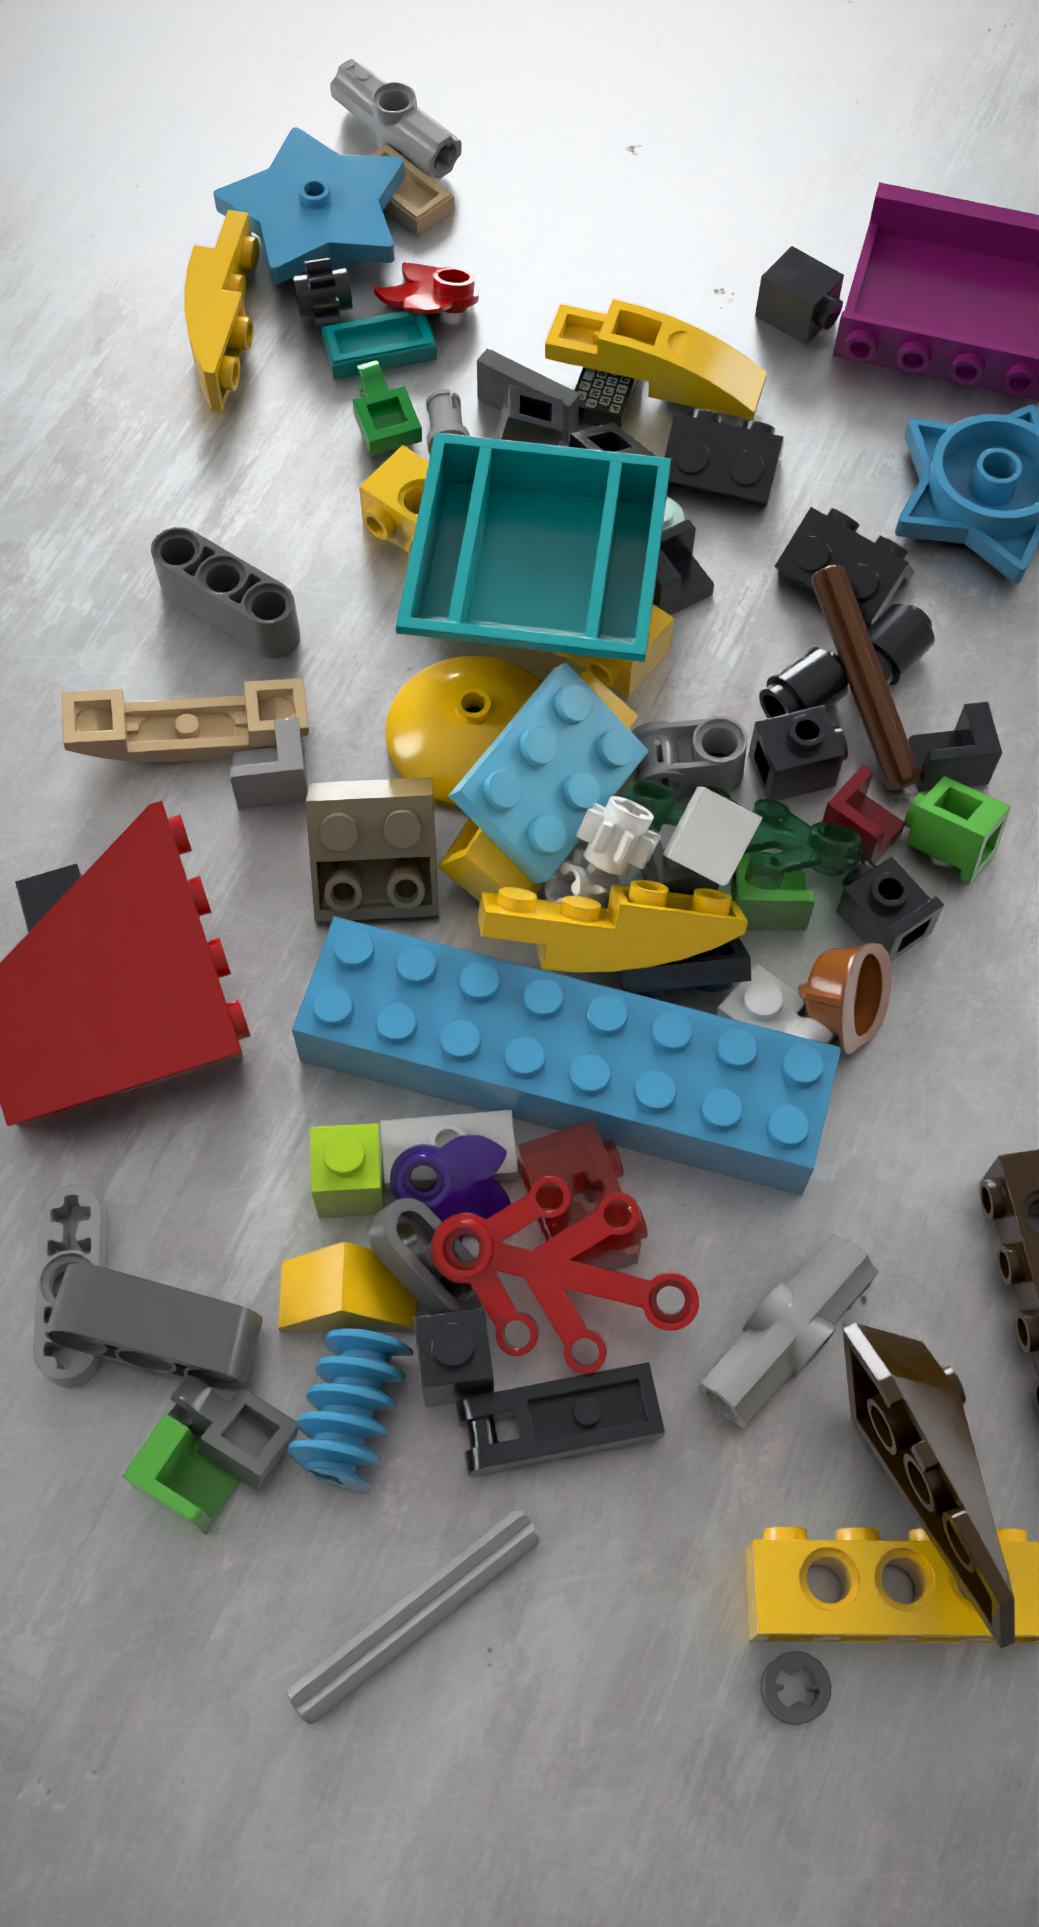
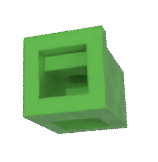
M944 776L927 795L919 793L912 801L904 820L905 826L910 828L906 844L929 854L936 860L947 862L961 869L959 879L970 884L996 854L1011 806Z

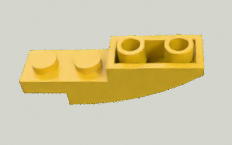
M232 210L227 211L214 248L199 245L193 246L184 287L185 319L198 380L211 410L220 412L223 410L229 390L235 391L240 378L239 360L242 351H248L252 345L254 333L253 319L246 317L244 307L246 278L249 270L256 269L260 251L259 240L257 237H253L251 233L249 214Z
M612 299L607 314L560 304L545 341V359L648 381V397L750 420L754 419L767 378V372L754 361L726 342L702 329L670 315L616 299Z
M633 880L630 887L612 884L607 908H601L599 902L587 897L565 896L562 902L537 899L535 893L525 889L503 887L498 890V894L481 892L477 915L481 937L537 944L536 950L542 970L577 973L616 972L648 968L683 960L717 948L746 934L748 920L737 902L732 901V897L727 893L707 888L695 889L693 895L669 892L667 886L649 880Z

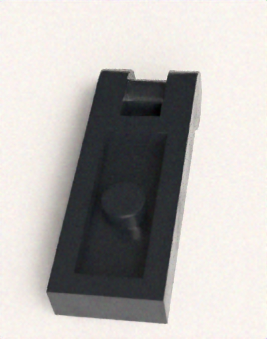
M649 1362L476 1395L456 1403L459 1425L467 1427L471 1449L464 1453L469 1476L490 1475L512 1467L663 1438L665 1434ZM515 1416L519 1438L498 1442L495 1421Z

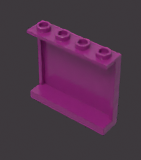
M879 182L870 222L846 306L841 313L832 356L1039 401V215Z

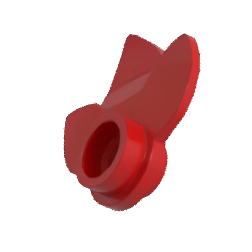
M406 262L402 263V274L406 283L391 287L374 286V294L387 306L403 307L404 311L419 315L441 312L454 314L465 312L468 307L479 301L480 293L479 287L475 284V275L469 270L459 267L440 268Z

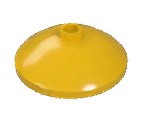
M471 655L454 657L437 662L421 670L399 690L392 701L386 719V746L390 761L397 775L401 779L433 777L434 804L451 810L463 811L449 797V794L542 684V681L527 669L515 663L489 656ZM475 707L481 708L482 710L476 713L467 712L465 709Z

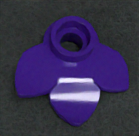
M475 1134L460 1135L442 1147L431 1144L410 1146L397 1156L390 1172L391 1190L397 1200L400 1198H413L421 1201L441 1222L460 1213H473L488 1219L511 1205L506 1191L499 1182L492 1178L503 1164L507 1150L492 1139ZM419 1166H429L436 1172L437 1180L428 1188H420L411 1180L412 1171ZM461 1235V1236L458 1238V1240H459L461 1243H462L463 1235Z

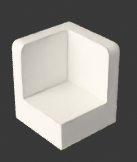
M698 786L663 855L720 885H726L729 883L763 817L705 787Z

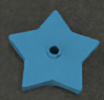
M293 127L268 169L216 189L213 192L216 211L225 217L228 210L249 214L251 232L260 237L261 244L266 253L271 280L274 284L282 283L300 273H306L305 261L330 258L332 270L348 268L359 261L392 263L395 261L394 242L383 211L404 180V159L400 156L340 155L302 129Z
M1031 404L1007 415H977L961 420L956 424L911 418L908 421L904 436L920 482L899 515L895 534L900 537L964 543L1014 583H1020L1039 543L1038 408Z

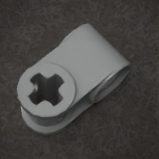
M715 716L707 719L678 722L654 721L642 724L632 731L638 740L649 750L638 764L639 774L634 780L636 794L642 799L664 801L675 797L691 796L698 786L705 787L717 794H723L736 788L743 778L747 734L744 727L734 719ZM659 739L661 744L655 745V740ZM722 753L728 757L715 758L709 754ZM662 778V783H658L656 779Z

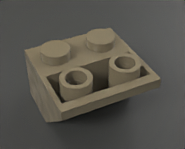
M433 777L310 783L305 804L315 922L332 921L334 916L347 920L439 916Z

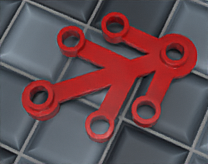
M558 1176L539 1178L532 1185L529 1194L488 1219L473 1213H460L444 1220L437 1227L432 1237L431 1256L437 1270L447 1279L456 1283L471 1284L497 1328L495 1336L498 1346L508 1355L523 1356L529 1353L537 1344L540 1332L536 1320L531 1315L517 1311L496 1271L525 1278L565 1345L564 1358L566 1363L573 1371L580 1374H591L601 1368L607 1356V1344L598 1332L587 1328L565 1289L643 1308L645 1316L650 1323L666 1331H676L688 1326L698 1312V1291L694 1283L681 1273L674 1271L662 1272L648 1280L570 1260L611 1234L624 1235L634 1229L639 1221L640 1210L635 1199L626 1193L615 1192L607 1195L600 1202L597 1211L533 1250L502 1242L541 1216L555 1218L564 1214L569 1209L572 1202V1191L568 1183ZM546 1183L558 1185L564 1194L563 1202L556 1210H547L538 1201V1192ZM622 1200L630 1206L632 1218L626 1226L615 1227L607 1221L605 1210L611 1201ZM461 1235H471L479 1244L478 1256L473 1261L461 1260L455 1253V1242ZM668 1286L681 1290L685 1298L683 1307L674 1313L663 1311L657 1303L659 1291ZM521 1321L528 1326L530 1330L528 1344L516 1347L507 1341L505 1328L508 1323ZM587 1338L596 1343L599 1349V1357L595 1362L582 1364L575 1359L572 1348L577 1340Z

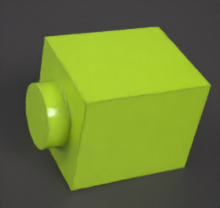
M378 1123L310 1127L311 1194L318 1217L375 1215L379 1210L385 1207L382 1142Z

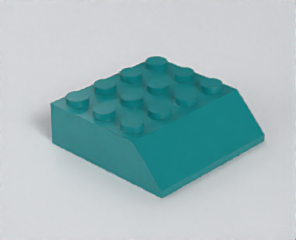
M435 432L396 622V634L645 662L671 458Z

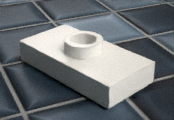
M512 1110L380 1120L386 1191L391 1190V1168L395 1159L402 1151L417 1144H431L442 1147L452 1139L466 1134L482 1135L490 1138L507 1150L506 1158L499 1170L492 1176L493 1179L496 1181L518 1180ZM419 1166L412 1171L411 1180L420 1188L430 1187L436 1182L437 1174L429 1166Z

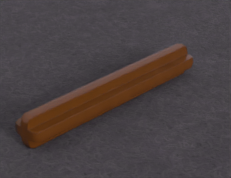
M841 565L824 567L812 575L811 582L884 783L889 790L907 788L918 782L921 774L846 570Z

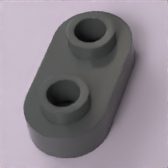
M400 1198L374 1215L369 1227V1238L374 1253L430 1315L477 1309L483 1306L471 1284L453 1282L444 1277L435 1267L431 1256V1241L434 1232L442 1222L424 1203L413 1198ZM457 1239L455 1242L456 1255L461 1260L473 1261L475 1257Z

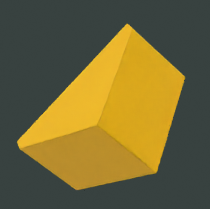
M344 1241L282 1261L279 1332H330L331 1330L343 1328L364 1329L374 1332H415L413 1317H417V1300L378 1259L373 1249Z

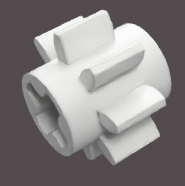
M618 796L610 797L606 807L594 803L592 809H588L576 834L578 838L589 842L584 852V857L588 862L605 872L619 876L627 875L631 865L644 869L661 838L659 834L648 830L654 819L653 814L636 802Z
M575 849L573 860L564 859L551 878L545 882L544 888L548 901L562 902L565 896H582L596 900L601 904V908H607L611 885L621 886L617 875L605 872L588 862L584 857L585 850Z

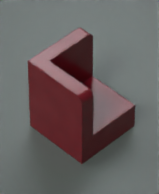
M864 765L857 770L827 803L817 837L819 843L853 867L868 859L876 864L901 836L905 826L904 821L866 796L874 772Z

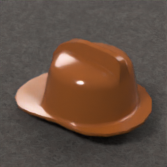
M873 942L866 943L861 947L829 949L818 956L812 966L808 981L798 986L799 996L806 1000L808 1017L825 1025L834 1036L839 1038L844 1054H852L857 1048L867 1044L876 1036L883 1024L891 993V964L888 952L882 944Z

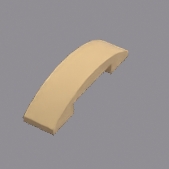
M304 678L244 681L245 695L125 702L123 689L61 692L64 748L67 751L83 755L122 761L191 762L232 757L236 751L276 747L274 720L298 717L302 737L309 734Z

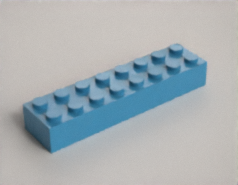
M335 916L331 922L292 1028L299 1059L302 1062L484 1111L512 1110L514 1119L801 1196L814 1170L841 1053V1047Z

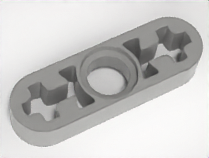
M79 1185L64 1186L52 1192L42 1205L39 1222L33 1357L39 1370L52 1383L66 1388L81 1386L90 1381L99 1371L103 1361L102 1357L87 1353L73 1356L71 1367L64 1369L58 1359L52 1357L53 1351L62 1350L64 1347L52 1342L44 1334L56 1300L53 1294L54 1282L66 1270V1267L73 1263H85L106 1268L107 1214L97 1196L88 1188ZM79 1205L85 1215L90 1217V1219L78 1222L76 1233L77 1244L83 1252L91 1250L89 1254L70 1250L69 1232L59 1222V1219L70 1217L72 1207Z

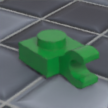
M377 360L356 365V370L361 380V384H358L361 397L352 400L353 412L370 456L400 448L402 445L408 446L422 442V426L405 386L388 389Z

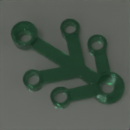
M648 780L632 781L626 787L624 798L638 803L653 814L654 819L648 830L657 829L660 832L664 824L678 825L686 809L674 806L676 794L669 787ZM707 785L699 786L705 787L738 804L723 789ZM771 799L755 801L752 812L763 818L744 854L752 853L749 857L744 876L750 885L763 890H778L782 887L785 873L812 868L824 875L839 876L844 874L845 871H852L860 866L863 852L859 848L861 837L853 829L834 822H818L811 826L791 813L790 809L781 802ZM772 848L782 850V852L774 854L768 852H758ZM683 866L686 870L694 874L700 875L699 873Z

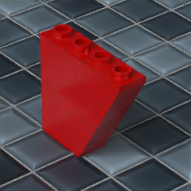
M163 801L149 804L0 962V1105L7 1126L19 1125L243 1054L239 1040L251 1037L239 1000L226 1002L219 978L231 975L220 937L209 941L206 939L200 916L212 913L201 877L197 876L187 879L180 855L191 852L192 849L181 814L168 817Z

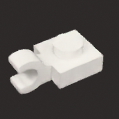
M759 964L751 970L752 981L740 982L717 1008L718 1016L827 1044L834 1037V1034L819 1021L809 1017H802L806 1012V1000Z

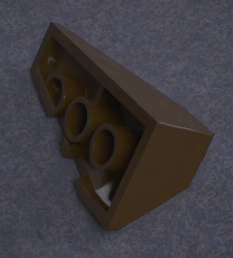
M858 1323L842 1328L851 1419L999 1647L1002 1649L1015 1643V1599L963 1404L966 1402L965 1392L957 1374L948 1364L940 1366L922 1341Z

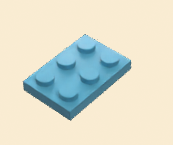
M565 662L552 670L449 794V797L537 885L551 878L578 843L580 838L576 834L588 809H592L594 803L606 807L610 797L617 793L649 750L570 665Z

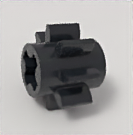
M330 258L305 261L306 274L293 276L300 318L314 316L315 327L342 323L340 311L353 309L346 268L332 270Z

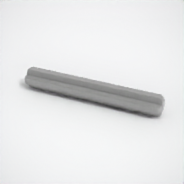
M520 1509L513 1510L289 1688L287 1695L301 1719L308 1724L317 1722L536 1547L539 1543L540 1535L529 1517Z

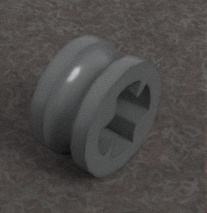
M791 1651L781 1654L767 1665L761 1676L759 1691L763 1705L772 1717L781 1723L797 1726L813 1721L825 1711L831 1699L832 1685L828 1671L820 1660L809 1653ZM781 1669L791 1676L800 1670L808 1673L813 1680V1684L808 1686L806 1691L815 1693L810 1707L800 1701L789 1707L781 1702L777 1692L783 1690L784 1685L776 1684V1677Z

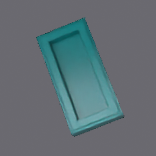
M400 311L321 327L322 340L333 379L358 375L356 365L375 360L378 361L381 370L437 359L436 343L427 315Z

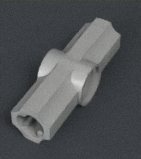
M353 58L338 66L337 73L330 82L331 97L374 131L375 143L378 148L388 144L399 154H404L427 174L435 175L438 179L453 171L454 164L462 155L461 140L417 106L416 92L411 86L397 81L386 82L366 65L356 62Z
M833 1233L787 1286L783 1283L779 1284L766 1297L744 1325L742 1330L745 1333L730 1350L728 1349L699 1384L698 1389L720 1415L727 1421H731L744 1429L791 1374L797 1377L807 1367L836 1331L834 1327L836 1322L847 1310L852 1308L853 1304L870 1287L872 1281L877 1276L879 1271L871 1263L868 1254L850 1239L840 1238Z

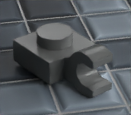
M188 1375L171 1395V1400L176 1405L168 1415L188 1427L193 1434H203L199 1441L197 1453L256 1491L287 1451L289 1444L297 1437L299 1430L297 1421L242 1386L232 1399L227 1401L215 1393L203 1381Z

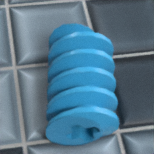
M335 1329L328 1332L324 1339L325 1347L334 1356L322 1357L315 1366L316 1374L326 1383L314 1384L308 1388L306 1393L307 1401L318 1411L304 1412L299 1415L297 1420L298 1429L311 1440H295L289 1444L287 1452L288 1456L300 1465L305 1473L342 1488L367 1493L371 1491L372 1486L355 1474L356 1467L379 1465L381 1458L364 1445L365 1439L388 1437L390 1431L373 1418L374 1411L396 1410L398 1405L397 1400L381 1390L383 1383L405 1382L407 1376L403 1371L390 1363L391 1357L413 1356L414 1353L413 1349L407 1344L385 1334L364 1329Z

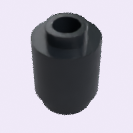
M891 605L868 629L888 685L897 684L935 642L930 618L923 610L913 605Z
M813 647L768 678L766 688L759 694V700L768 718L824 705L827 710L847 695L848 681L836 653L819 647Z

